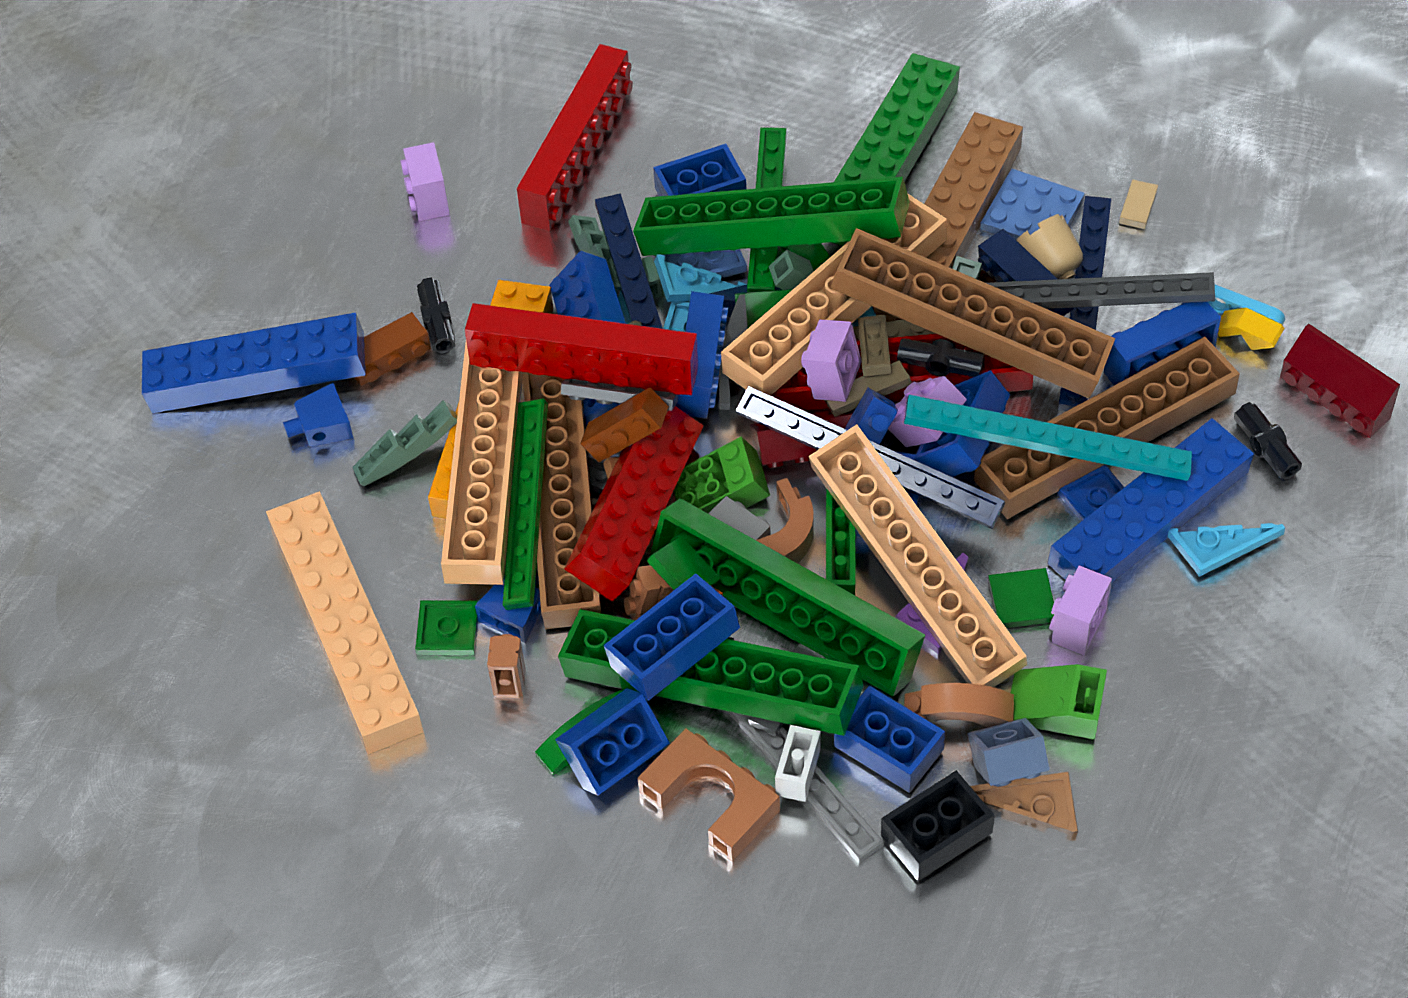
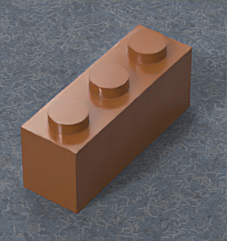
M412 312L364 337L366 375L354 377L360 386L377 380L379 376L398 369L404 363L423 356L427 351L431 350L428 332Z
M649 387L588 422L580 444L598 462H601L660 429L669 406Z

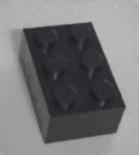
M956 770L882 817L881 837L916 880L919 881L992 834L995 815Z

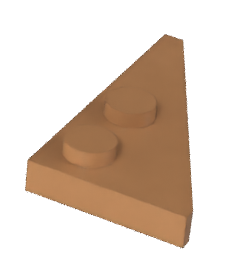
M1069 772L1041 775L1032 779L1011 780L1010 784L1001 787L990 786L988 783L970 786L985 803L1072 832L1078 831Z

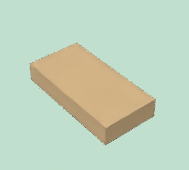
M1132 179L1120 215L1119 224L1145 229L1157 194L1158 185Z

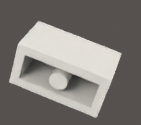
M790 725L775 775L777 795L806 802L821 750L820 731Z

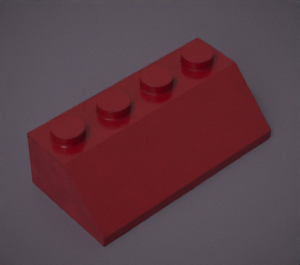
M1309 323L1305 326L1285 357L1280 377L1287 384L1294 386L1306 394L1309 399L1316 401L1328 409L1334 416L1341 418L1356 431L1362 432L1369 438L1391 419L1400 388L1398 382Z
M855 409L836 417L833 416L830 410L810 414L845 428ZM759 423L750 424L754 445L758 451L761 464H767V468L783 466V461L793 459L795 463L810 461L809 456L817 451Z

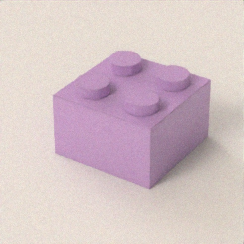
M434 142L403 148L405 159L400 160L403 175L409 176L404 178L408 195L413 194V196L408 197L411 212L417 211L419 221L450 215L444 180Z
M819 319L815 331L813 330L810 334L809 346L803 352L801 358L802 367L805 368L807 373V385L811 387L814 399L846 402L862 362L852 322Z
M945 376L934 379L928 378L918 383L913 382L905 389L903 399L895 404L898 412L888 430L905 447L937 441L943 433L942 431L904 424L908 396L914 395L963 405L967 399Z
M1078 566L1074 576L1068 575L1063 587L1065 593L1062 598H1056L1051 611L1054 614L1049 627L1053 631L1052 643L1085 656L1107 612L1112 578L1082 566Z

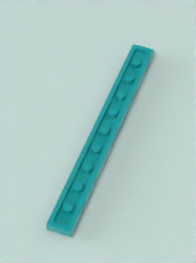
M909 395L906 402L904 424L1188 481L1191 475L1192 451Z

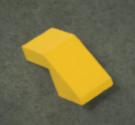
M1248 308L1225 310L1221 316L1218 337L1242 335L1251 350L1275 347L1285 328L1282 324Z

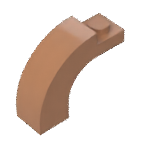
M785 478L777 481V499L788 518V522L780 531L756 541L799 563L807 554L813 540V506L810 497L801 498L796 487L792 488L788 479Z
M969 683L922 685L921 691L906 693L904 698V707L929 722L964 720L988 728L1011 722L1014 719V695L985 685Z

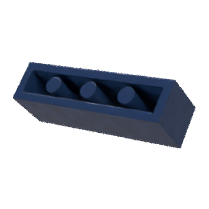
M1004 229L978 245V262L982 263L984 271H989L995 276L997 282L1057 280L1047 268ZM1074 307L1049 308L1048 310L1065 316L1074 310Z

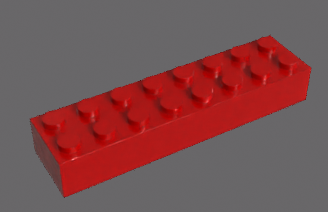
M599 44L517 186L522 224L551 231L555 222H559L561 219L562 209L566 203L568 204L571 201L575 186L581 183L585 168L591 165L595 150L601 147L604 134L611 129L616 113H620L623 100L632 91L633 81L630 80L631 63L628 59V51Z
M472 303L465 326L470 365H476L481 368L504 369L511 372H526L534 375L555 376L562 379L584 380L591 383L613 384L619 387L627 386L644 390L651 387L652 390L670 392L676 395H692L698 371L697 333Z
M675 406L672 411L669 410L666 413L660 429L622 450L564 570L611 601L617 598L630 585L658 525L661 511L666 508L704 425Z

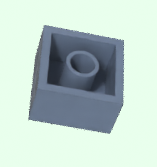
M1026 718L968 733L974 767L990 786H1006L1011 783V780L1036 778L1041 775V772L1050 770L1043 735Z

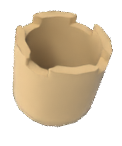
M1059 214L1051 216L1038 223L1040 229L1031 235L1026 231L1017 238L1016 241L1057 279H1071L1076 275L1074 270L1081 264L1083 253L1063 215L1059 216Z

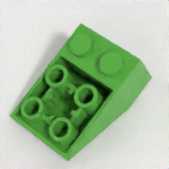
M742 436L686 465L674 488L676 501L681 498L706 513H709L726 496L734 502L742 503L746 508L770 496L758 451Z
M1078 664L1019 670L1014 674L1011 694L1014 695L1013 721L1026 718L1036 729L1095 739L1107 670Z

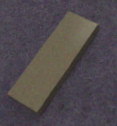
M878 315L858 318L863 377L891 374L886 316Z
M896 361L890 364L891 374L861 376L855 379L846 402L824 400L833 416L836 417L855 409L868 387L886 396L909 386L911 379L901 362Z

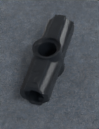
M432 277L422 279V282L417 285V292L422 305L420 309L424 327L428 330L433 351H437L440 354L448 353L455 347V338L451 329L452 321L447 301H444L439 280H434Z
M902 338L899 344L897 361L925 367L930 374L938 377L947 376L949 372L976 377L982 373L985 354L957 349L953 343L945 339H937L932 343Z
M1248 402L1235 412L1234 419L1249 437V445L1253 453L1259 458L1264 457L1280 479H1290L1301 470L1302 463L1287 445L1286 435L1278 424L1272 425L1256 404Z

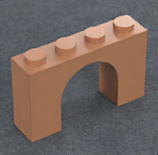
M685 728L638 777L639 793L663 809L686 785L693 781L712 779L726 785L732 791L734 799L729 808L708 829V840L710 846L733 862L779 813L780 796L776 794V790L771 785H764L755 779V776L749 769L745 767L740 768L733 763L724 751H717L711 747L702 735L698 733L693 734Z

